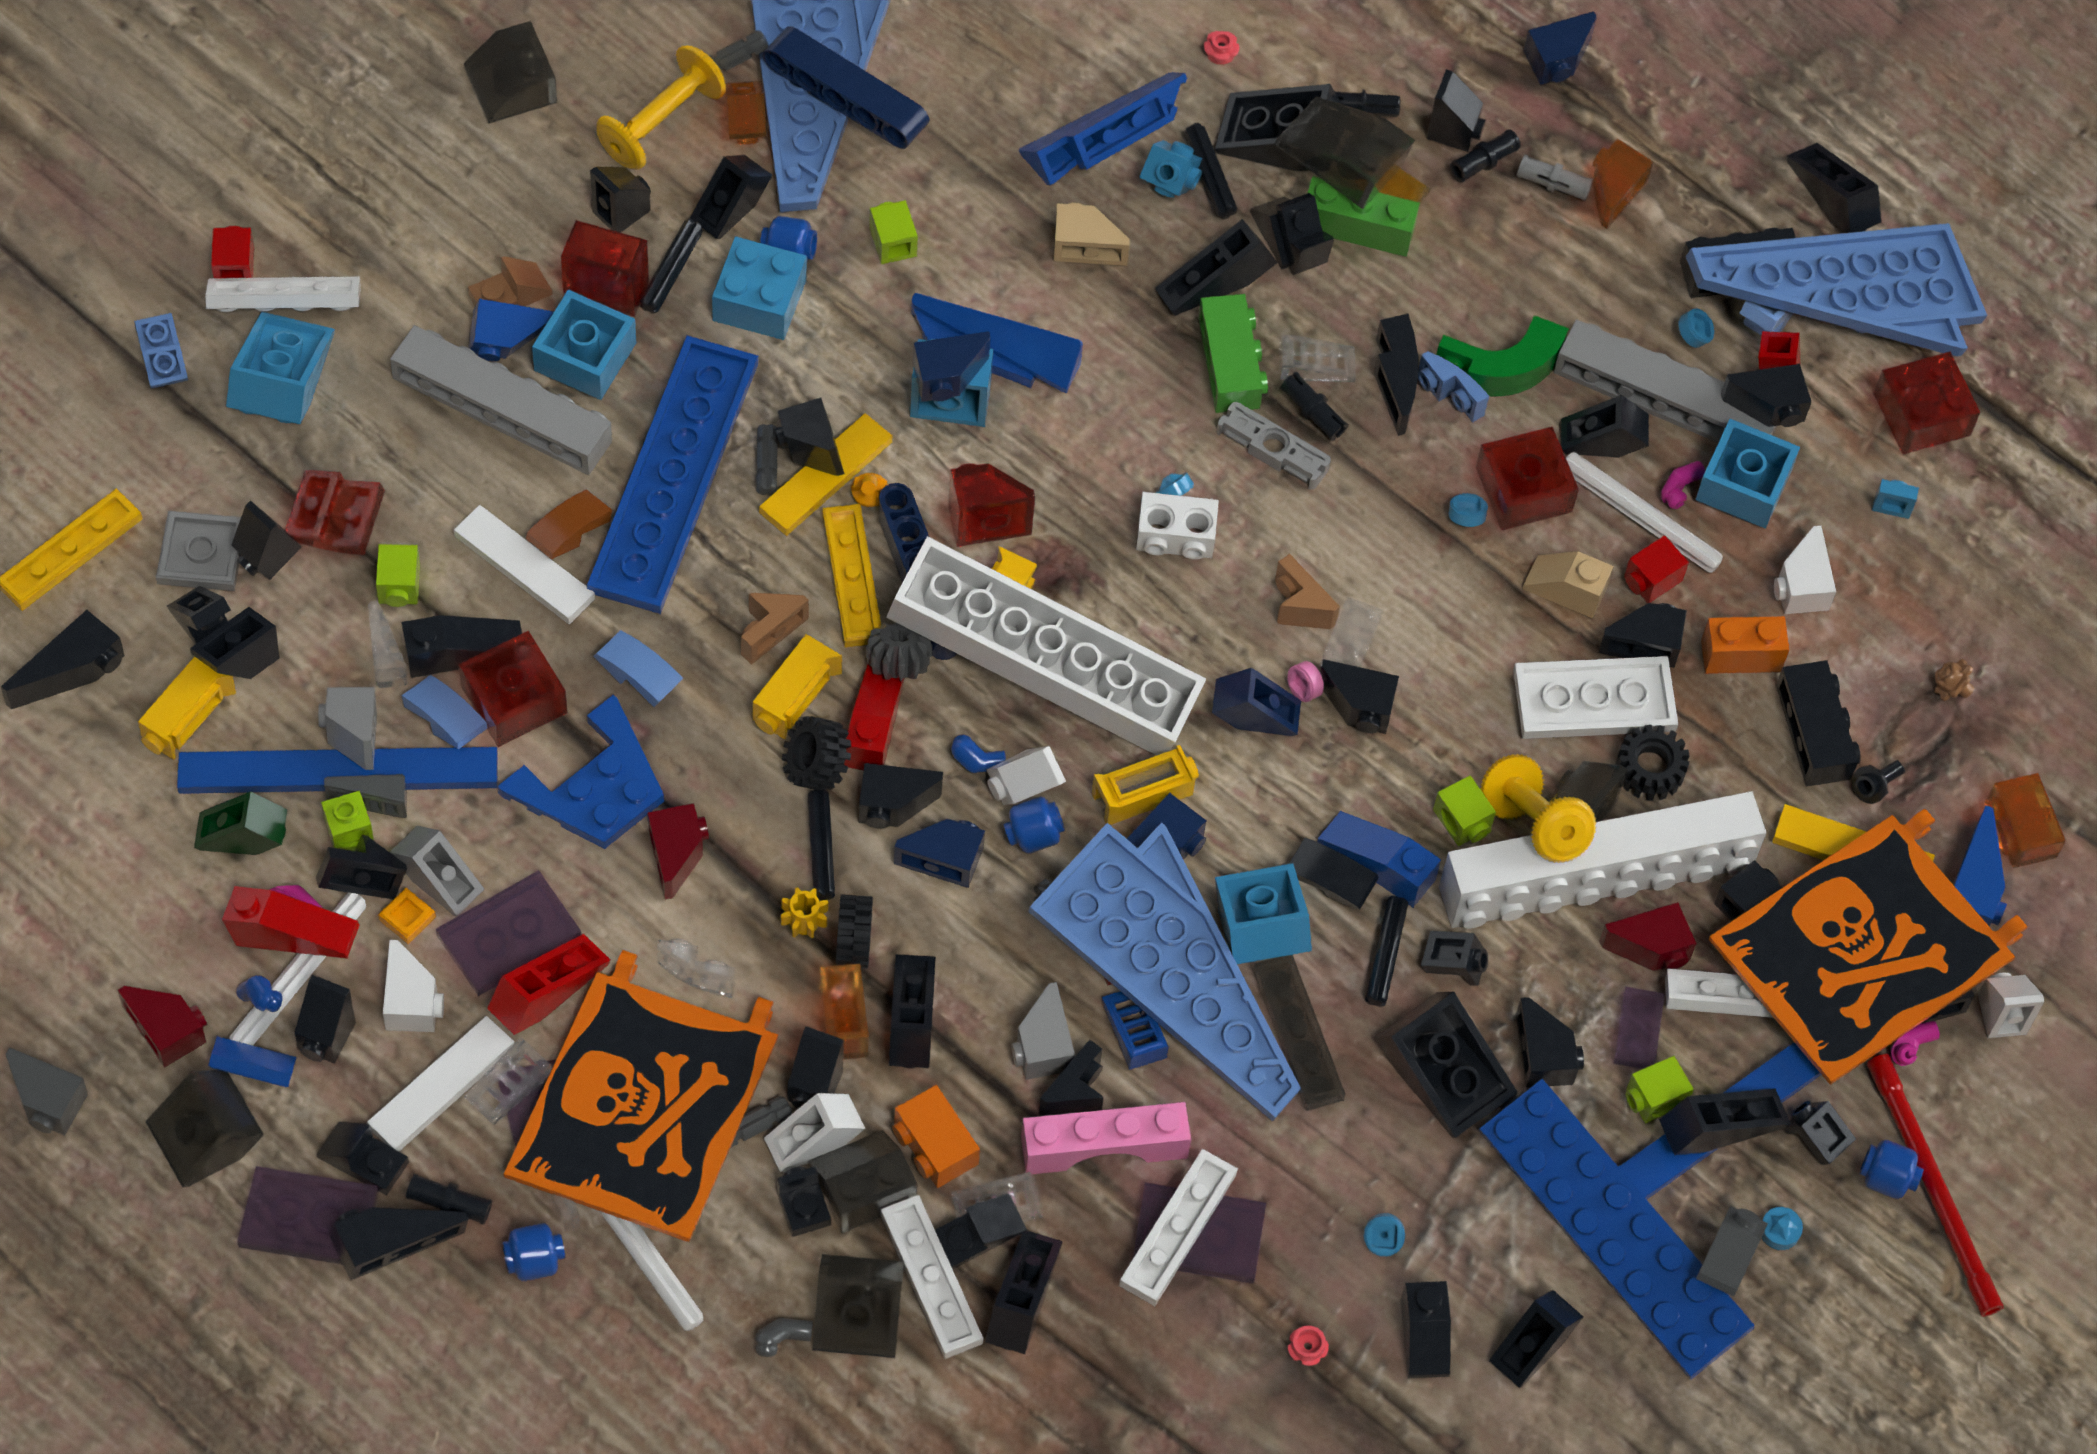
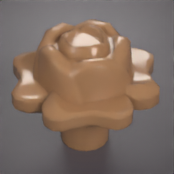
M1964 659L1959 660L1957 663H1944L1942 668L1935 672L1937 686L1934 692L1940 695L1943 701H1947L1950 697L1955 698L1958 695H1961L1963 698L1969 697L1974 691V686L1969 683V675L1972 673L1973 667L1967 665Z

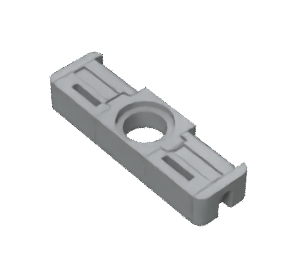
M1233 402L1228 407L1227 415H1222L1218 421L1217 434L1219 436L1223 432L1224 435L1249 448L1248 453L1279 472L1284 468L1285 471L1305 483H1309L1308 489L1310 490L1315 489L1329 471L1331 462L1329 455L1239 402ZM1269 439H1276L1283 444L1284 449L1279 452H1270L1264 447L1263 443Z

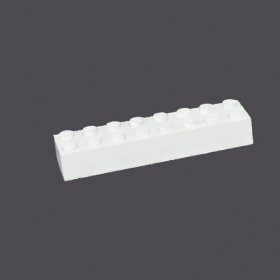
M928 536L898 590L886 617L1155 755H1160L1172 749L1206 681V678Z
M1753 792L1597 822L1595 837L1588 849L1581 856H1578L1577 859L1564 863H1553L1542 858L1535 850L1534 843L1531 842L1533 840L1531 838L1532 835L1449 851L1439 889L1451 928L1464 926V928L1472 929L1485 924L1486 921L1501 918L1504 921H1512L1526 913L1536 911L1551 913L1565 905L1578 903L1580 906H1586L1597 902L1600 898L1610 896L1626 898L1640 890L1653 888L1660 891L1674 886L1675 883L1691 880L1692 883H1700L1709 880L1714 875L1724 873L1736 875L1751 862L1756 861L1766 836V830Z

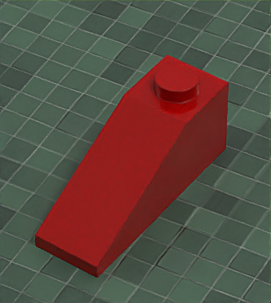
M867 665L848 729L849 735L846 738L851 740V747L846 749V752L851 753V759H845L844 763L848 768L864 771L865 763L885 765L905 678H903L902 682L898 678L885 680L884 674H873L872 667Z
M234 886L222 917V921L236 946L346 959L360 926L358 920L273 890Z
M582 934L503 975L487 1009L513 1035H516L542 1021L594 978L597 972L600 973L606 968L611 959L585 934Z

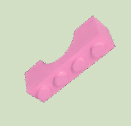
M1180 1102L1023 1118L1021 1141L1026 1175L1067 1171L1071 1166L1082 1160L1106 1154L1135 1155L1143 1158L1147 1163L1188 1159L1191 1136L1186 1103Z

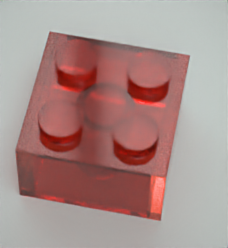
M576 220L561 254L563 295L566 294L567 290H571L625 315L635 317L641 303L640 298L649 283L647 240Z
M1951 351L1882 370L1873 393L1903 455L1971 436L1981 413Z
M1553 426L1481 444L1476 470L1502 531L1573 512L1579 488Z
M529 631L459 664L461 687L476 712L486 721L487 730L498 747L568 713L566 690Z

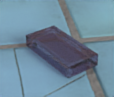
M1625 986L1613 1064L1644 1069L1655 1064L1664 993Z

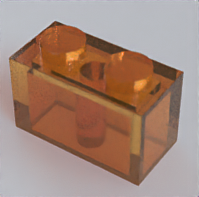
M2039 773L1994 783L1985 801V806L1987 805L1994 809L1996 827L1999 832L2000 849L2005 856L2009 857L2012 867L2017 868L2056 859L2066 840Z
M860 964L820 967L819 988L824 1032L844 1040L843 1060L868 1057L869 1034Z

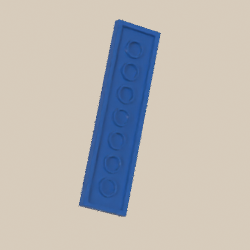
M686 336L587 583V589L592 590L595 595L661 614L759 364L758 355Z
M1543 1079L1480 1128V1133L1690 1380L1755 1329L1753 1322L1727 1293L1696 1279L1703 1264Z

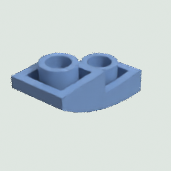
M172 313L134 321L150 388L188 381Z
M1427 351L1421 355L1418 380L1426 391H1431L1438 401L1451 395L1455 407L1460 412H1465L1472 422L1485 416L1489 395L1472 377L1450 361Z
M622 630L594 655L595 659L620 684L627 680L653 707L683 679L673 667L653 650Z
M432 675L401 695L406 709L430 722L433 734L457 749H460L488 728L486 721L460 695Z

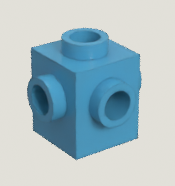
M1162 140L1152 145L1139 178L1154 184V190L1158 193L1174 198L1175 195L1180 196L1189 192V189H1195L1202 174V170L1198 169L1202 158L1194 155V149L1184 143L1174 141L1171 144Z

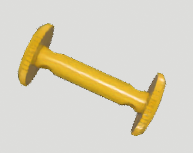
M684 45L677 50L676 59L684 76L678 77L636 114L626 126L608 115L601 116L597 120L596 131L599 141L607 153L619 164L629 169L638 170L646 165L645 163H647V157L638 139L645 137L687 100L696 89L708 98L716 100L725 94V79L721 70L713 59L701 49Z
M1512 754L1495 761L1486 771L1480 788L1496 811L1495 816L1512 820L1513 817L1517 819L1518 816L1521 817L1522 814L1525 815L1526 813L1535 821L1533 822L1534 826L1531 827L1533 831L1530 832L1533 834L1531 842L1534 843L1533 846L1537 853L1549 862L1564 863L1581 856L1591 845L1596 833L1597 822L1590 806L1582 799L1580 800L1574 796L1572 798L1564 796L1563 799L1559 797L1558 800L1555 798L1554 802H1548L1541 796L1544 789L1542 786L1545 785L1543 783L1545 780L1543 779V771L1540 770L1541 767L1538 766V763L1530 757L1522 754Z

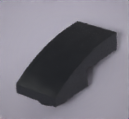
M1306 837L1289 863L1294 864L1299 881L1322 889L1328 898L1358 910L1361 909L1379 879L1375 872L1360 863Z

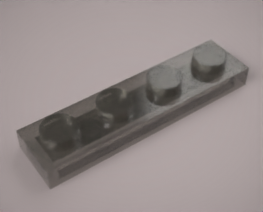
M1293 955L1254 963L1253 972L1286 1060L1301 1087L1299 1094L1305 1110L1309 1111L1344 1101L1346 1095Z

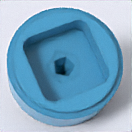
M1694 308L1680 316L1678 322L1679 331L1683 339L1690 346L1699 348L1713 340L1714 325L1711 318L1704 311Z
M1187 472L1181 475L1171 473L1162 479L1161 486L1155 493L1182 496L1194 487V482Z
M1463 493L1456 495L1450 501L1449 518L1461 526H1479L1486 521L1488 504L1483 498L1475 494Z
M1776 1207L1769 1210L1762 1220L1768 1223L1762 1239L1769 1247L1776 1250H1787L1794 1247L1799 1241L1803 1231V1224L1798 1214L1786 1207Z
M1380 1213L1371 1217L1364 1229L1366 1246L1371 1252L1379 1256H1391L1397 1253L1405 1241V1228L1401 1220L1389 1213Z

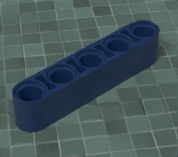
M786 27L763 52L766 64L773 71L900 149L907 148L930 121L927 112L917 102L794 27Z
M891 483L885 486L879 495V522L903 583L925 539L929 535L910 488L904 484ZM898 505L903 508L895 510L891 509L890 506ZM903 537H911V538H914L915 540H913V541H904V540H902L901 538H903ZM931 641L932 656L936 659L949 660L957 655V653Z

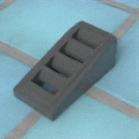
M403 774L324 778L327 800L360 790L367 811L407 818V788L405 775Z

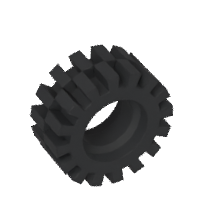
M813 716L803 717V721L798 720L794 723L796 730H789L790 741L784 742L783 747L788 748L787 754H782V761L788 763L783 767L784 773L789 774L787 779L789 782H793V785L814 790H831L835 788L834 783L839 784L843 778L840 772L846 773L848 770V766L844 765L845 759H851V753L846 752V749L851 747V740L845 739L849 733L847 729H843L841 723Z
M1652 724L1645 725L1643 732L1637 727L1633 729L1631 736L1629 734L1626 735L1620 746L1615 763V770H1618L1617 779L1619 782L1625 780L1623 788L1627 792L1632 787L1635 788L1633 796L1640 798L1643 792L1647 793V801H1653L1655 794H1658L1659 800L1666 799L1668 792L1671 795L1676 793L1678 786L1681 787L1690 762L1688 761L1690 756L1689 750H1684L1686 743L1682 738L1677 742L1675 741L1677 736L1675 731L1671 730L1668 735L1664 734L1665 726L1658 725L1657 731H1652ZM1647 752L1658 754L1666 761L1667 768L1660 773L1646 771L1639 765L1638 757L1642 753Z
M841 894L836 967L868 969L873 896Z

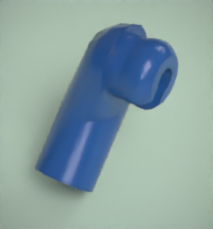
M958 735L952 741L951 752L953 757L971 773L987 772V769L1006 760L1005 751L984 752L967 735Z
M255 975L240 983L236 990L240 1000L245 1002L251 1001L255 1008L260 1011L266 1009L269 1012H276L281 1007L283 1000L281 992L272 990L270 982L263 976Z

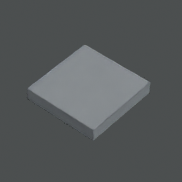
M168 511L156 574L157 584L194 588L201 586L206 589L235 591L240 564L237 559L241 554L232 546V542L241 517Z

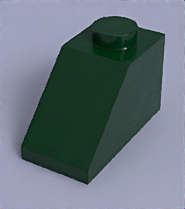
M250 791L201 811L194 848L200 851L258 855L281 846L286 834L285 823L288 809Z

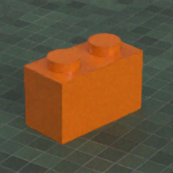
M1785 616L1708 618L1701 638L1705 674L1781 672L1789 653Z
M937 1084L895 1108L894 1125H892L895 1137L903 1147L907 1145L916 1156L914 1157V1163L917 1170L924 1179L930 1177L937 1188L979 1165V1146Z

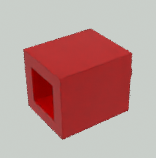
M239 226L213 228L211 260L213 278H253L254 243L251 228Z
M1762 331L1758 356L1759 370L1800 364L1801 366L1800 333Z
M1664 535L1629 558L1624 578L1633 593L1636 595L1640 594L1647 603H1651L1683 581L1689 561Z

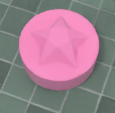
M1303 661L1289 669L1287 676L1288 685L1295 697L1302 702H1309L1322 695L1324 689L1323 679L1314 664Z

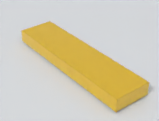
M864 413L835 439L845 474L835 476L804 466L759 506V513L784 535L788 536L892 443L893 435Z
M116 488L0 576V590L21 611L25 610L143 520L142 513Z
M852 504L822 508L844 647L868 645L871 630L880 629L881 621L861 505Z
M1785 804L1772 843L1825 860L1866 833V831ZM1924 851L1933 861L1935 855Z

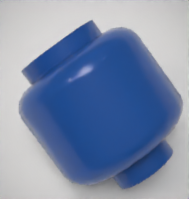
M777 216L773 219L769 228H763L760 243L806 255L808 261V259L812 260L816 253L817 231L812 230L807 220Z
M1042 796L1013 805L1009 811L1010 821L1004 823L1005 832L1011 846L1019 844L1021 850L1027 854L1058 844L1060 833L1065 831L1063 820L1055 801L1049 803Z
M1883 1140L1877 1146L1872 1144L1869 1146L1859 1174L1865 1176L1864 1182L1867 1188L1891 1198L1900 1199L1906 1194L1908 1189L1916 1191L1924 1169L1917 1166L1918 1154L1916 1151L1892 1141Z
M545 1223L513 1229L508 1235V1241L502 1242L508 1274L515 1273L520 1281L552 1276L558 1270V1260L565 1259L561 1234L553 1235L550 1227Z

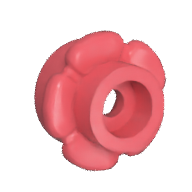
M1214 31L1207 36V41L1204 43V51L1211 62L1224 65L1234 59L1239 52L1240 46L1236 43L1237 38L1234 34L1228 31Z
M1303 1326L1294 1330L1289 1337L1291 1342L1288 1345L1289 1355L1293 1360H1299L1305 1366L1318 1364L1320 1358L1326 1357L1329 1344L1323 1332L1317 1327ZM1309 1343L1312 1348L1309 1350L1305 1349L1304 1344Z

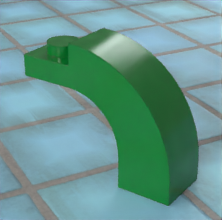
M1534 315L1525 336L1513 347L1505 350L1489 351L1443 335L1436 355L1462 369L1483 388L1489 397L1514 395L1536 386L1551 373L1556 366L1559 352L1567 338L1569 328Z

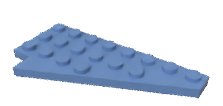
M751 0L755 31L760 30L765 35L768 45L786 27L791 26L866 71L891 0ZM762 52L758 56L780 212L817 209L849 118L773 71L766 64Z
M1949 223L1691 248L1686 255L1696 285L1700 289L1851 328L1859 333H1870L1956 357L1962 356L1967 350V345L1959 326L1981 324L1987 317L1985 308Z
M1161 822L1137 848L1110 824L1106 823L1029 907L1028 912L1271 1121H1274L1298 1094L1301 1087L1167 827Z

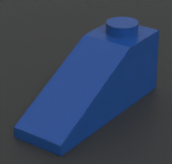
M1986 805L1978 820L1953 885L1988 926L1991 923L1998 926L2007 906L2006 903L2000 901L2005 890V880L1994 809Z
M1342 811L1337 814L1317 839L1318 843L1351 858L1375 872L1379 876L1377 884L1393 895L1405 898L1408 901V905L1412 908L1436 881L1441 863L1439 857L1411 838Z

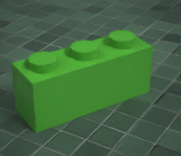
M1312 176L1308 193L1315 196L1324 232L1337 240L1407 257L1418 216L1419 202Z
M1245 294L1201 298L1198 320L1215 413L1227 412L1228 407L1233 402H1239L1251 410L1260 409L1262 394L1268 393V380L1266 372L1259 370L1258 362L1262 361V349L1260 340H1254L1252 330L1256 329L1254 308H1248Z

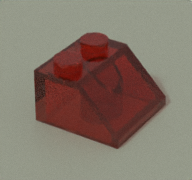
M967 463L958 468L950 469L948 510L957 547L1032 535L1035 493L1033 489L989 463L979 465Z

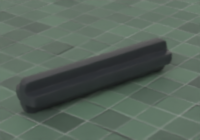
M1199 122L1193 123L1192 126L1185 129L1186 139L1189 146L1194 149L1193 154L1202 158L1198 169L1202 170L1201 177L1216 214L1222 219H1228L1236 214V203L1206 128Z
M687 219L683 222L640 298V307L643 310L649 311L652 314L659 312L703 233L701 223L692 219Z
M825 789L811 790L808 793L813 889H817L819 900H831L835 896L829 792Z
M1390 896L1387 899L1365 997L1369 1005L1378 1007L1386 1005L1408 908V901L1405 898Z

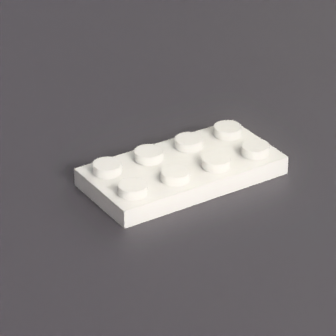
M1668 656L1515 663L1513 673L1522 739L1632 734L1633 729L1637 727L1643 732L1645 725L1652 724V731H1657L1658 725L1665 726L1664 732H1670L1671 730L1676 732L1678 718Z

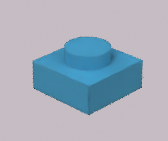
M1882 479L1874 498L1872 511L1909 519L1917 501L1919 487L1907 485L1899 480L1889 481Z

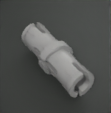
M1528 155L1523 156L1517 172V177L1547 187V191L1554 193L1555 190L1580 198L1583 201L1587 200L1594 181L1593 178H1587L1563 169L1564 165L1556 163L1554 166L1528 157Z

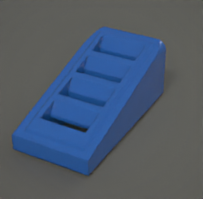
M1121 991L1102 997L1101 1001L1129 1070L1167 1058L1169 1047L1159 1024L1137 1005L1117 1010L1115 1004L1130 1000ZM1138 1012L1141 1017L1127 1022H1123L1121 1019ZM1145 1025L1146 1030L1130 1035L1127 1031ZM1150 1037L1151 1042L1136 1047L1133 1042Z

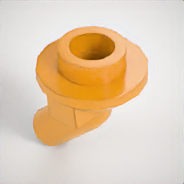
M864 473L855 477L851 486L852 496L862 506H879L880 492L888 485V482L879 474Z

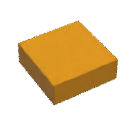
M405 888L378 916L380 922L409 944L436 918V913L408 888Z

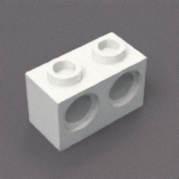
M1142 492L1136 550L1146 551L1151 555L1174 554L1184 555L1189 559L1212 558L1219 500ZM1160 524L1165 528L1157 529L1151 525ZM1197 528L1202 530L1203 532L1195 533L1190 531L1189 529Z

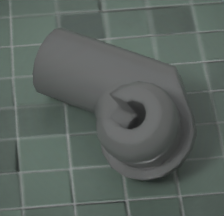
M788 1318L775 1319L757 1331L754 1338L757 1341L755 1347L757 1354L764 1357L775 1356L778 1351V1343L786 1339L811 1342L813 1321Z

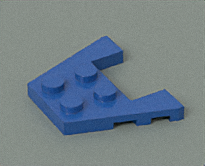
M614 694L587 715V723L610 746L554 791H550L523 765L497 786L498 794L508 801L513 799L527 806L528 811L538 816L543 814L559 822L562 828L603 849H606L647 816V812H652L664 802V793L618 698Z

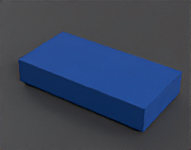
M217 1036L208 1066L278 1086L288 1087L297 1057Z

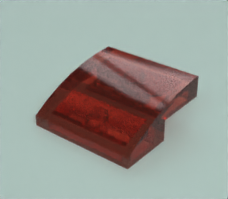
M305 470L285 531L300 544L339 553L365 555L385 489L380 482L345 480L340 472Z

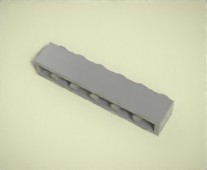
M1576 319L1559 352L1554 370L1555 374L1611 398L1623 395L1647 413L1719 443L1729 419L1772 436L1777 426L1767 427L1722 401L1723 381L1705 374L1698 368L1688 367L1671 360L1663 353H1655L1638 346L1630 339L1619 338L1605 332L1594 324H1586Z
M414 325L390 358L393 379L587 475H590L612 443L611 422L600 412L588 411L576 405L565 395H555L543 389L533 379H523L509 372L505 366L498 362L490 363L478 357L468 347H458L444 340L440 334L433 330L425 331Z

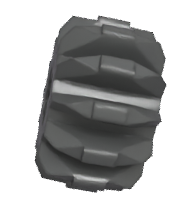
M882 623L880 629L871 630L868 645L866 646V658H868V665L872 667L873 674H884L885 680L898 678L902 682L903 678L906 677L917 679L918 674L927 672L930 657H932L931 640L898 623L893 625Z

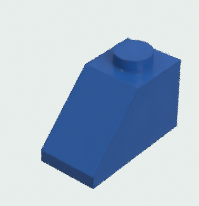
M479 299L473 309L469 349L486 361H499L500 358L506 359L537 337L554 311Z

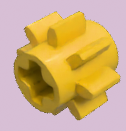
M798 887L795 888V894L791 899L782 898V909L785 912L780 915L781 925L786 926L790 924L792 937L794 938L798 934L808 935L811 939L814 938V931H816L818 926L821 928L827 927L828 917L824 914L828 912V900L819 901L817 889L815 888L811 892L801 891Z

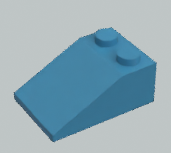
M261 311L230 368L226 407L237 409L245 414H258L275 418L283 423L301 424L311 405L335 329Z

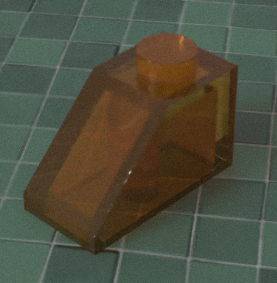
M760 81L725 83L724 97L729 139H736L737 144L758 143V138L766 137L764 92Z
M1619 139L1609 149L1602 148L1592 163V166L1595 167L1592 187L1600 224L1605 229L1610 227L1648 183L1654 161Z

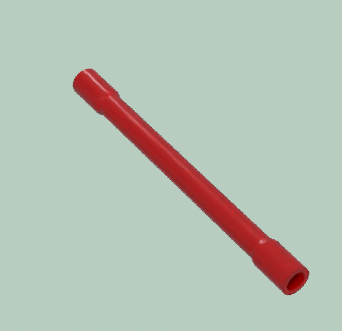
M1889 1054L1876 1056L1867 1062L1869 1071L1880 1095L1885 1099L1906 1147L1916 1151L1918 1154L1917 1166L1924 1169L1921 1180L1966 1276L1967 1286L1981 1316L1993 1315L2004 1308L2001 1298L1989 1273L1985 1271L1904 1094L1903 1084Z

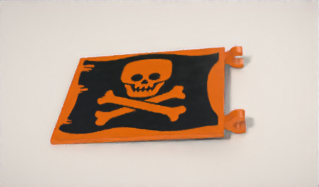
M1926 809L1918 812L1904 825L1900 824L1891 815L1709 936L1708 940L1830 1085L2012 962L2015 956L2007 946H2011L2023 937L2021 932L2028 928L2024 921L2016 915L2008 920L1999 930L1993 931L1915 840L1928 834L1931 831L1929 826L1935 822V819Z
M622 950L613 975L608 976L599 972L596 973L506 1167L504 1178L690 1242L778 1040V1034L766 1030L773 1015L771 1009L774 1002L758 997L750 1020L747 1023L631 984L630 982L638 968V965H635L638 955Z

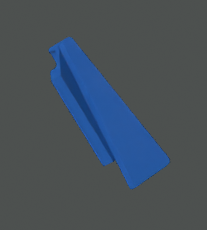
M1167 73L1021 147L1019 152L1047 185L1057 182L1077 164L1080 169L1087 170L1173 121L1178 107L1174 106L1180 85L1186 83L1187 76L1185 73Z
M914 293L912 297L911 314L913 317H916L919 323L923 340L989 331L991 337L990 348L994 349L993 374L1029 388L1032 387L1035 379L1038 378L1059 391L1067 393L1081 365L1083 348L1081 340L919 293Z

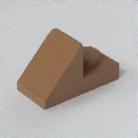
M505 256L500 258L502 273L468 287V294L475 306L479 299L527 306L553 295L551 287L536 262Z
M1291 554L1278 561L1275 576L1276 586L1283 596L1289 598L1279 607L1278 624L1332 629L1335 627L1340 606Z
M750 593L748 595L749 612L757 620L751 622L742 632L741 655L751 665L809 619V600L804 595Z

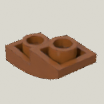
M586 489L567 499L546 514L527 532L526 539L552 560L580 547L582 534L610 522L612 509Z

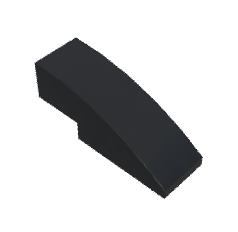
M1409 314L1380 320L1376 338L1381 354L1377 356L1374 375L1398 436L1406 433L1418 380V351Z

